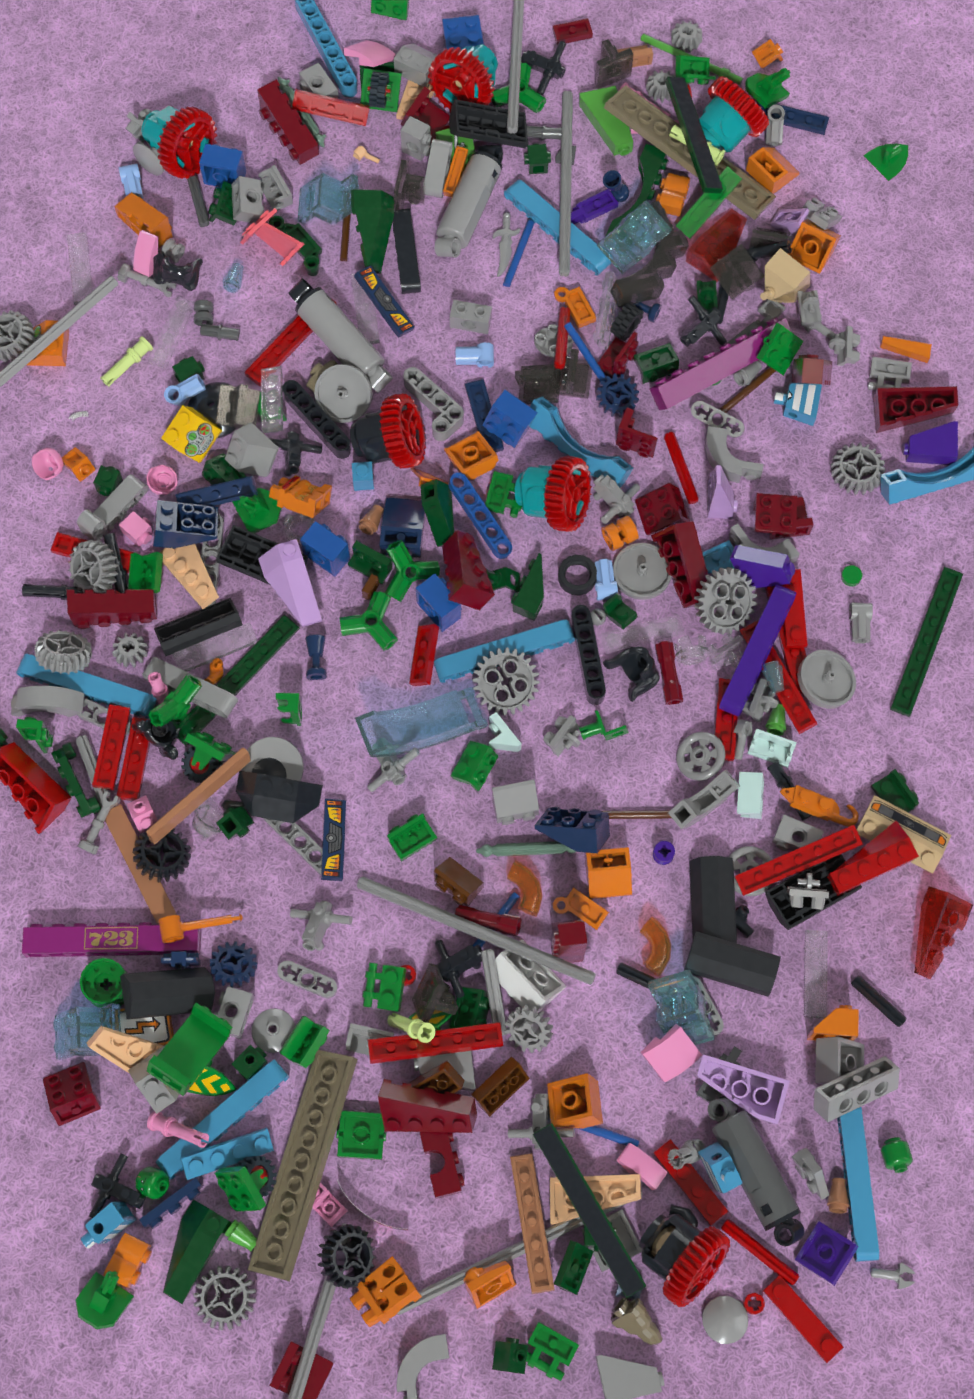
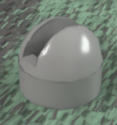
M596 608L591 612L593 625L599 626L605 622L606 614L604 610ZM596 612L602 617L601 620L597 616V614H595Z

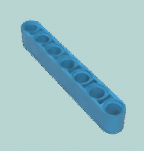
M294 0L296 11L341 94L347 98L354 97L358 91L356 76L315 1Z
M522 180L514 182L504 191L505 198L512 201V205L519 211L525 212L527 214L525 216L534 221V223L539 224V228L546 234L553 236V240L559 244L560 212ZM571 223L570 254L582 261L580 263L587 269L594 271V275L598 276L612 263L611 257Z
M561 620L438 658L434 661V666L439 681L445 683V680L464 677L467 673L471 672V674H474L473 671H479L480 668L477 666V663H484L482 656L489 659V651L497 655V648H500L502 653L508 647L509 653L517 649L518 656L522 652L525 653L524 656L529 654L532 656L544 652L543 650L548 648L551 650L561 647L564 643L569 642L571 644L575 641V637L569 621Z
M24 654L16 671V674L22 678L25 676L30 678L31 681L40 684L46 683L49 686L76 690L84 693L88 700L97 703L104 702L107 703L106 706L128 707L131 709L130 714L146 716V719L150 718L148 715L154 709L157 699L151 694L79 670L77 673L70 672V674H60V672L56 671L52 673L50 669L45 670L44 666H39L36 657L30 654Z
M276 1060L269 1062L192 1128L209 1135L208 1142L201 1139L202 1142L207 1143L205 1147L201 1148L198 1145L180 1139L156 1160L157 1166L167 1173L169 1180L175 1178V1174L179 1170L183 1171L181 1156L210 1147L209 1144L214 1140H219L228 1132L227 1129L231 1125L235 1126L245 1117L244 1114L246 1112L252 1111L263 1102L262 1099L266 1095L270 1096L278 1089L282 1081L286 1082L289 1079V1075Z
M859 1107L837 1118L838 1130L842 1137V1140H840L841 1156H844L845 1162L842 1163L844 1179H847L846 1190L850 1209H848L849 1223L853 1229L851 1239L852 1242L858 1245V1249L855 1252L856 1255H853L855 1262L879 1260V1245L862 1108Z

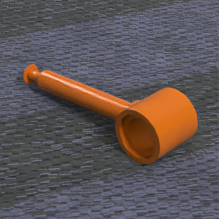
M239 913V916L232 917L231 915L182 923L179 915H171L159 919L158 922L162 942L171 943L182 940L184 938L183 931L231 924L236 920L241 922L243 917Z

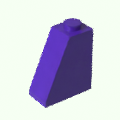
M958 421L909 436L907 443L903 444L902 451L903 455H906V462L940 465L955 463L958 458Z
M736 545L730 557L734 568L741 570L742 573H746V578L752 579L750 585L756 588L776 586L777 584H790L795 573V566L791 563L787 554Z

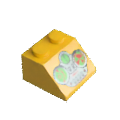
M182 405L161 439L175 450L201 463L222 430L193 407Z

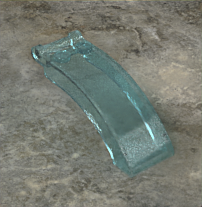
M473 687L458 692L454 690L415 705L387 711L374 710L356 717L355 720L370 757L404 754L411 751L414 747L418 750L425 749L487 727V720L483 719L474 697L475 691L472 689ZM461 699H467L475 722H469Z

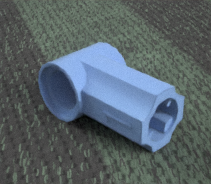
M138 164L118 167L122 184H124L125 195L127 196L132 192L143 199Z
M484 342L475 347H456V365H477L480 368L482 366L491 368L494 366L493 344Z
M195 374L175 386L167 387L164 397L167 402L181 406L188 399L206 390L205 384L201 377ZM176 391H178L179 396L176 400H174L173 395Z
M600 559L594 562L597 569L595 583L597 601L608 600L618 593L617 582L614 581L612 560Z

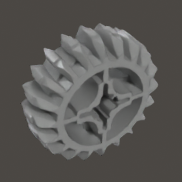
M12 310L9 313L3 311L0 316V361L2 360L5 363L8 360L13 361L31 345L30 343L34 342L33 336L35 332L32 323L18 311L16 313Z
M853 442L849 447L844 445L842 450L839 449L836 455L833 456L830 466L831 470H833L831 477H836L834 480L835 484L841 482L840 489L847 487V493L851 489L854 490V495L858 494L859 490L862 495L866 494V491L871 493L874 487L877 488L880 485L881 474L885 473V468L883 467L885 462L880 460L881 454H875L876 448L870 450L869 444L862 447L861 442L857 446ZM855 457V460L844 462L848 458ZM857 463H858V467L860 468V469H859V470H860L859 474H858V469H856V468H857V466H856ZM872 475L868 479L860 480L862 476Z
M93 540L81 542L77 547L73 548L74 552L70 554L72 560L68 561L70 564L68 571L71 572L69 579L74 580L73 586L78 587V591L83 589V593H85V590L104 593L106 590L113 588L112 584L117 582L114 577L118 575L116 567L119 566L115 564L117 557L112 556L113 550L108 549V545L103 544L102 541Z
M57 630V632L49 631L48 634L43 633L42 637H38L34 650L39 666H44L45 670L50 669L52 673L55 671L60 672V674L77 673L78 670L82 671L85 667H88L92 658L91 643L88 642L87 638H82L81 634L76 635L74 631L70 633L66 630L64 632Z
M218 1266L217 1275H215L213 1270H209L210 1279L204 1275L201 1277L206 1282L205 1285H196L198 1289L202 1290L201 1294L194 1293V1297L201 1298V1301L194 1303L195 1307L202 1306L197 1315L206 1314L202 1320L203 1323H207L212 1319L210 1323L211 1328H214L217 1322H219V1330L224 1329L225 1323H227L228 1329L232 1330L233 1321H235L237 1326H241L240 1317L245 1320L249 1319L245 1311H254V1308L248 1306L249 1302L256 1303L255 1298L249 1297V1294L256 1293V1289L248 1290L253 1281L248 1280L244 1282L248 1276L246 1273L238 1277L240 1273L239 1268H236L232 1274L231 1266L226 1267L225 1273H223L222 1267ZM220 1279H234L240 1285L231 1289H225ZM214 1284L216 1296L210 1301L211 1303L207 1304V1293ZM221 1291L226 1294L231 1293V1298H228L230 1300L228 1302L229 1305L223 1301L219 1302ZM243 1291V1303L240 1309L236 1311L234 1299ZM224 1306L229 1312L230 1317H217L211 1310Z

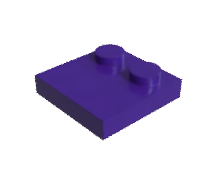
M818 1221L796 1256L795 1261L835 1286L857 1251L858 1245Z

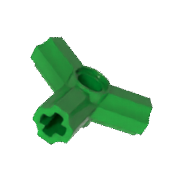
M521 63L519 103H522L533 112L539 113L546 104V99L528 87L532 67L527 63ZM509 85L495 89L492 92L494 95L492 97L494 107L508 104Z
M402 540L388 545L386 551L396 567V574L385 593L392 598L402 602L412 582L428 579L434 574L440 575V567L437 560L413 561ZM411 567L410 573L405 575L406 569Z
M380 591L374 592L366 612L360 615L339 617L342 636L368 633L383 651L393 647L398 639L382 621L390 604L391 597ZM369 620L376 621L373 625H368L366 622Z
M190 674L186 675L176 690L168 694L163 703L150 711L148 716L151 723L155 727H162L171 720L174 722L183 721L191 707L190 702L202 687L201 682Z

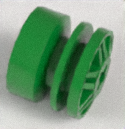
M100 958L93 960L86 965L81 973V991L99 1009L109 1011L118 1009L124 1005L120 976L127 972L113 959ZM108 982H110L112 986L107 991L104 986H107Z

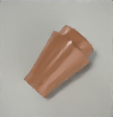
M373 505L369 512L359 521V529L367 535L377 532L384 509L379 505Z
M843 1178L832 1179L827 1201L829 1211L832 1213H847V1208L850 1207L845 1179Z

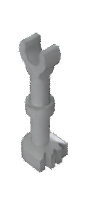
M125 263L118 272L117 278L119 281L126 283L128 278L141 282V285H149L159 289L166 297L172 296V292L167 291V288L176 289L175 283L156 284L151 276L148 277L132 271L131 266Z
M105 791L103 794L102 808L96 820L93 819L91 823L93 826L86 840H80L78 844L79 848L96 855L99 847L93 843L100 829L104 828V821L109 811L120 802V797L115 796L114 800L109 802L110 792Z

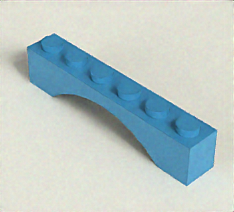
M544 397L533 400L530 407L538 413L530 428L543 434V438L557 445L558 450L562 453L582 458L586 465H588V471L591 472V476L598 478L601 474L604 477L608 475L617 483L619 488L624 485L634 467L620 456L600 455L581 446L565 428L557 407Z
M974 447L957 462L938 471L910 473L898 469L881 474V495L890 505L974 480Z

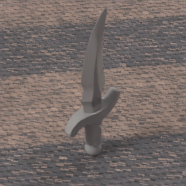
M508 212L503 214L502 229L497 230L492 236L493 239L502 236L499 243L500 263L497 277L501 276L509 264L512 254L511 236H516L520 232L519 228L515 231L510 230L511 216Z

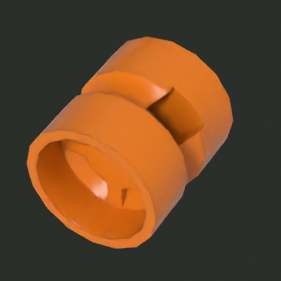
M628 515L617 520L616 524L610 523L601 528L603 538L611 551L623 547L624 542L629 544L639 539L637 528Z

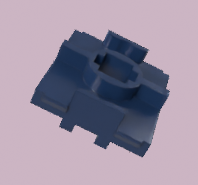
M186 951L163 954V957H161L163 965L172 966L175 969H182V966L184 969L191 968V966H201L199 953H186Z

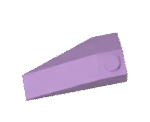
M716 465L708 478V518L732 519L733 513L737 512L738 502L734 500V492L721 465Z
M297 539L277 544L258 558L265 580L273 587L276 594L283 600L299 624L305 627L321 622L322 618Z
M704 1054L702 1055L697 1077L755 1118L778 1125L789 1080Z

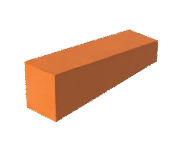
M456 146L443 190L444 196L452 197L460 181L468 155V149Z
M883 336L880 348L928 363L932 344Z

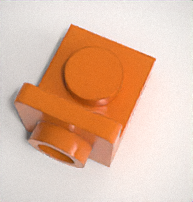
M771 39L752 51L762 69L776 59H779L780 62L783 61L781 56L783 50L778 43L774 45Z
M76 447L62 457L64 466L72 471L80 482L95 471L88 457Z

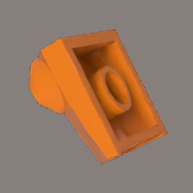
M479 431L448 448H444L445 453L458 472L464 474L469 481L494 469L498 462L497 454Z
M506 1261L485 1269L473 1267L465 1273L466 1276L463 1280L477 1309L516 1286L511 1266Z

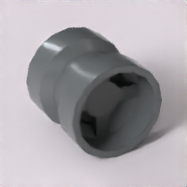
M198 300L194 303V311L196 312L194 314V323L201 326L202 321H207L206 324L208 325L213 324V315L211 313L214 310V305L211 301Z

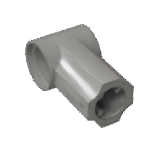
M773 105L768 110L767 118L769 119V125L766 129V145L769 146L782 145L785 111L780 105ZM778 113L781 117L773 119L771 114Z
M851 602L849 607L851 617H849V620L852 621V642L869 643L870 622L873 615L872 603Z

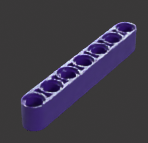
M778 584L775 586L725 691L719 709L738 717L741 715L794 602L795 591Z

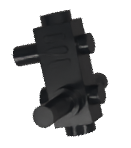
M563 41L559 42L553 57H550V59L537 54L535 51L528 50L522 54V63H527L532 69L543 73L544 77L537 90V93L540 95H544L550 80H553V78L562 79L565 74L566 68L559 61L567 45Z
M694 295L690 296L688 301L697 312L698 318L687 329L682 330L680 334L682 344L688 347L690 344L697 342L708 331L714 335L721 346L724 345L727 340L717 328V322L721 319L720 311L716 307L704 309Z
M293 431L287 432L286 438L282 440L269 438L281 450H284V474L288 477L299 472L301 464L300 453L302 451L317 454L322 452V446L303 443V441H300L299 434Z
M438 940L435 942V946L441 960L439 964L435 965L434 976L439 982L443 980L445 982L449 981L456 997L462 998L465 994L458 978L461 973L472 967L474 969L481 967V951L483 950L479 945L473 946L471 944L454 955L449 956L443 940Z
M120 1153L111 1173H107L106 1177L98 1173L95 1175L91 1186L99 1190L97 1193L99 1196L89 1217H95L102 1210L106 1200H109L111 1196L138 1209H141L146 1196L118 1183L120 1180L118 1177L128 1156Z

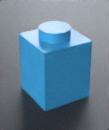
M372 462L352 463L354 491L373 490Z

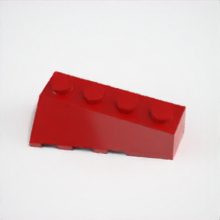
M15 742L0 747V780L4 786H9L12 792L11 796L16 802L19 801L26 810L24 812L28 820H33L36 825L34 829L40 834L65 811L72 797Z
M896 820L830 873L828 878L838 896L916 860L919 855L910 837Z

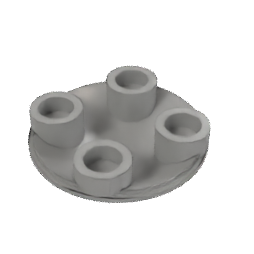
M140 141L133 146L136 160L146 171L156 176L161 175L165 171L162 165H160L159 153L156 148L152 147L150 149Z
M551 324L548 328L538 331L534 338L537 350L548 357L555 358L557 325ZM569 335L566 355L570 353L573 347V340Z
M719 1296L712 1299L706 1305L702 1313V1322L706 1333L711 1339L717 1343L730 1344L738 1341L745 1334L748 1327V1315L744 1306L737 1299L730 1296Z

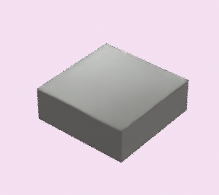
M767 299L758 309V312L764 317L770 315L772 318H778L785 311L786 307L779 302Z

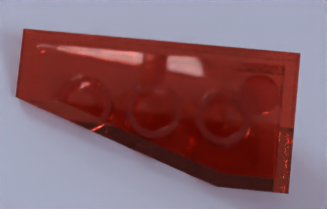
M733 209L728 211L688 249L686 262L710 279L716 280L717 283L730 266L733 252L736 250L747 219Z
M928 887L921 905L914 973L927 979L932 978L944 959L942 951L948 945L952 947L955 940L952 936L957 928L963 930L973 904L949 892Z

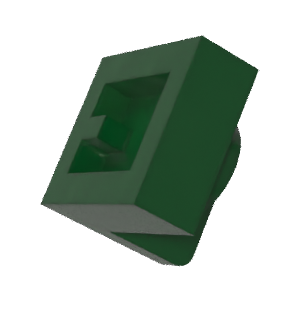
M618 593L609 598L603 605L609 620L622 630L638 618L637 613L622 601L621 595Z

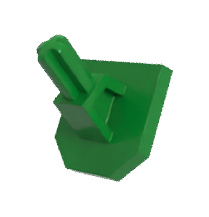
M783 68L771 75L757 73L750 76L745 81L746 92L767 109L789 97L790 93L781 85L782 82L790 77L791 72Z
M257 488V496H241L240 500L232 502L247 531L254 534L276 524L282 511L277 506L278 501L269 498L270 491L262 488Z
M108 1271L105 1277L95 1272L75 1300L78 1318L97 1330L114 1327L133 1300L134 1295L117 1285L119 1276L116 1271Z

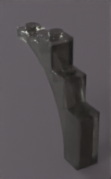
M659 201L652 202L647 212L655 232L653 258L638 272L615 280L610 292L618 307L626 306L629 302L635 304L659 298L665 287L663 279L672 277L677 267L675 259L683 257L689 247L688 240L684 237L682 231L674 232L673 225L669 222L666 212Z

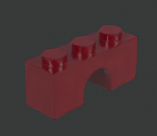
M420 1132L425 1155L438 1153L445 1160L443 1169L438 1173L430 1175L435 1199L462 1193L461 1187L465 1186L462 1173L457 1174L455 1166L459 1164L457 1151H452L450 1142H454L453 1134L449 1132Z

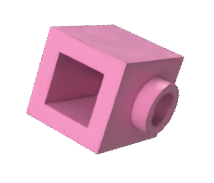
M134 511L119 524L122 533L138 547L142 544H147L152 539L151 522L145 517L141 518Z
M146 795L127 804L140 834L158 821Z

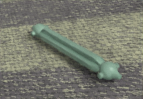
M278 77L279 88L283 90V93H286L292 107L295 92L289 87L290 80ZM297 111L302 120V125L305 124L318 145L325 147L326 135L319 134V128L309 113Z
M558 841L505 843L494 846L485 844L481 848L476 849V853L482 854L484 857H489L492 854L495 856L562 854L566 851L569 853L576 852Z

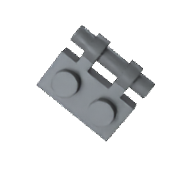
M872 357L869 378L877 379V383L869 382L868 389L875 390L876 392L877 388H904L901 387V383H909L912 363ZM884 380L894 381V385H888L883 383Z

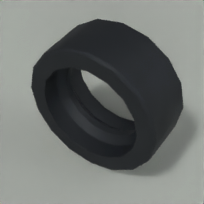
M575 554L568 556L562 561L559 566L558 581L560 587L565 592L580 596L587 594L593 589L596 583L597 569L590 558ZM573 565L586 567L590 574L588 581L582 585L569 583L565 576L567 569Z

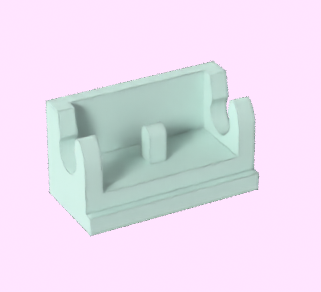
M756 729L748 754L772 763L779 761L781 766L788 768L797 742Z
M739 772L740 787L738 788L737 814H741L740 817L762 819L764 775L759 772Z

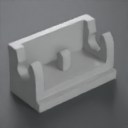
M275 165L258 175L259 178H262L260 179L261 188L272 209L275 208L278 211L293 204L292 194Z
M350 1023L346 1050L369 1055L368 1040L393 1037L394 1033Z

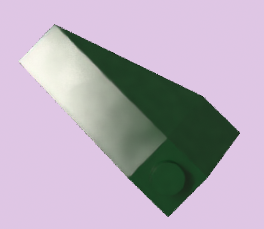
M353 189L351 190V209L358 221L356 231L360 232L362 238L360 248L365 268L371 266L376 274H380L394 218V197L382 190Z
M194 1199L181 1219L163 1293L181 1304L184 1303L224 1237V1233L232 1224L229 1220Z

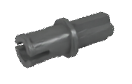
M545 125L543 127L527 126L528 138H542L543 141L544 139L561 140L562 127H545Z
M202 324L200 335L216 337L218 340L222 338L238 341L240 329L223 327L222 324L219 326Z

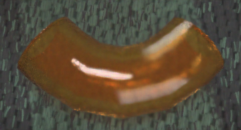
M515 860L507 880L515 883L521 891V899L517 908L526 914L536 917L540 911L543 898L541 883L531 869Z
M652 916L639 932L648 940L650 945V952L643 965L654 975L660 977L670 961L672 944L667 930Z

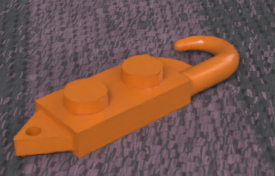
M796 785L795 787L783 788L779 791L788 800L789 806L823 820H830L847 827L858 822L859 814L850 804L846 807L851 810L853 817L848 819L839 815V806L835 800Z

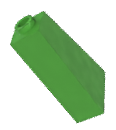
M616 86L579 93V107L613 155L625 156L632 152L633 138L629 127L604 109L605 103L618 92Z

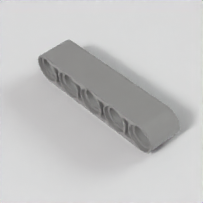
M153 657L142 673V676L148 680L149 674L153 672L160 673L163 683L167 685L169 692L176 690L184 677L190 673ZM190 674L197 678L202 685L191 702L223 718H228L238 702L237 697Z

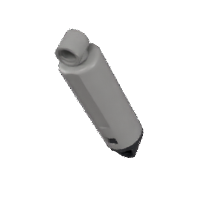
M481 145L477 152L471 154L437 228L436 234L438 238L435 242V253L437 256L457 258L460 255L461 249L468 246L503 168L501 164L503 159L501 146Z
M302 278L288 292L297 303L295 307L296 313L342 364H349L359 368L369 379L371 387L378 393L393 379L390 373L382 367L385 362L382 355L321 287L313 289Z

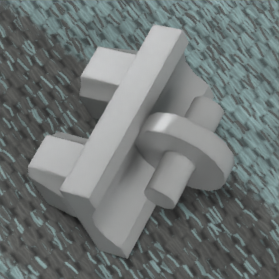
M149 109L142 110L138 118L131 112L127 115L131 121L125 129L142 143L145 141L142 136V124L146 116L152 112Z
M817 290L811 292L798 291L797 299L801 325L803 327H813L815 324H821Z
M847 326L844 332L835 334L834 339L829 341V348L834 350V354H837V366H844L846 363L855 364L860 359V353L852 350V347L859 345L860 335L853 333V327Z
M760 679L759 683H755L750 694L754 698L752 701L747 700L743 708V713L752 716L754 721L757 722L761 721L764 712L768 713L770 708L778 706V701L774 699L775 693L772 692V687L767 685L768 681L765 679Z
M571 715L568 718L559 716L555 721V727L559 730L557 734L549 731L543 737L545 744L558 757L564 749L569 750L571 746L578 747L581 744L577 739L580 735L578 731L580 726L575 722L576 718Z
M807 873L805 879L797 880V885H803L805 888L787 886L791 907L803 908V897H811L810 908L823 910L825 898L829 899V892L827 890L812 888V886H820V880H812V873Z

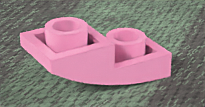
M142 230L139 233L135 247L133 270L148 277L153 275V257L158 254L157 236Z
M631 1143L627 1144L616 1160L630 1175L640 1174L641 1180L651 1190H656L668 1173L653 1158Z
M320 1183L313 1209L332 1228L347 1212V1209Z

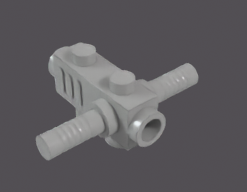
M601 474L593 482L595 484L593 489L596 491L594 499L600 500L603 498L610 508L601 518L604 524H607L616 514L619 517H625L635 510L633 508L635 504L631 501V498L640 490L638 484L635 483L624 493L608 475L604 477Z
M382 738L375 741L371 745L370 751L375 753L380 762L382 774L367 786L368 789L374 792L386 781H392L394 785L402 784L407 777L404 771L405 766L420 754L419 750L414 747L405 756L398 759L391 744L387 743L385 739Z
M327 901L316 902L314 909L310 911L291 909L290 917L309 920L302 935L304 941L302 946L309 951L315 949L318 951L324 948L322 939L327 928L332 923L351 925L352 916L333 914L331 911L332 904Z
M535 1094V1098H533L531 1106L533 1126H530L529 1129H508V1138H529L532 1140V1144H534V1149L541 1150L533 1134L550 1124L548 1094ZM556 1128L560 1137H575L574 1128Z

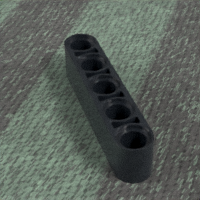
M410 208L394 210L392 226L395 237L401 293L421 292L411 211Z
M294 380L286 381L282 386L285 401L337 458L345 459L351 454L349 438L298 382ZM290 391H296L294 394H288ZM315 418H320V419H321V420L316 421V422L313 421V419H315ZM327 432H333L331 435H326ZM341 445L346 446L344 449H338Z
M577 605L572 610L571 623L585 694L590 704L599 705L605 699L606 687L591 613L587 606ZM582 614L586 618L580 620L576 618V615ZM586 633L589 635V638L583 639L579 635ZM590 652L593 654V657L587 658L583 654ZM593 671L597 674V676L590 677L587 675V673ZM596 690L599 691L601 695L595 697L591 694V692Z

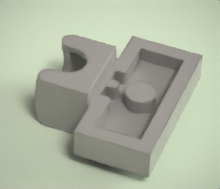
M814 197L811 201L807 200L803 208H808L809 210L807 218L822 229L827 230L838 224L842 219V216L838 214L835 208L828 206L823 208L825 204Z
M807 1148L795 1153L792 1156L793 1161L797 1165L795 1169L803 1179H808L806 1184L811 1193H817L821 1200L828 1197L829 1193L823 1171L815 1161L814 1156Z

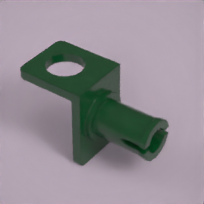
M507 567L493 571L486 568L493 591L505 587L515 592L520 591L519 572ZM511 575L515 579V586L511 583Z

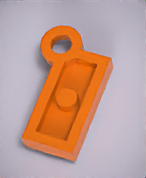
M580 286L572 290H568L565 287H558L555 290V299L558 302H565L567 308L571 310L570 314L578 329L596 322V316ZM560 292L565 293V296L560 297L558 294Z
M573 888L566 898L558 897L553 902V909L556 913L564 914L570 911L596 930L599 929L610 913L576 888ZM560 901L565 903V908L562 910L557 906Z

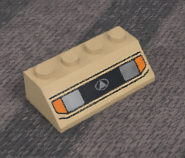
M874 795L856 828L858 834L871 841L897 820L910 837L919 855L911 863L933 874L944 854L951 835Z

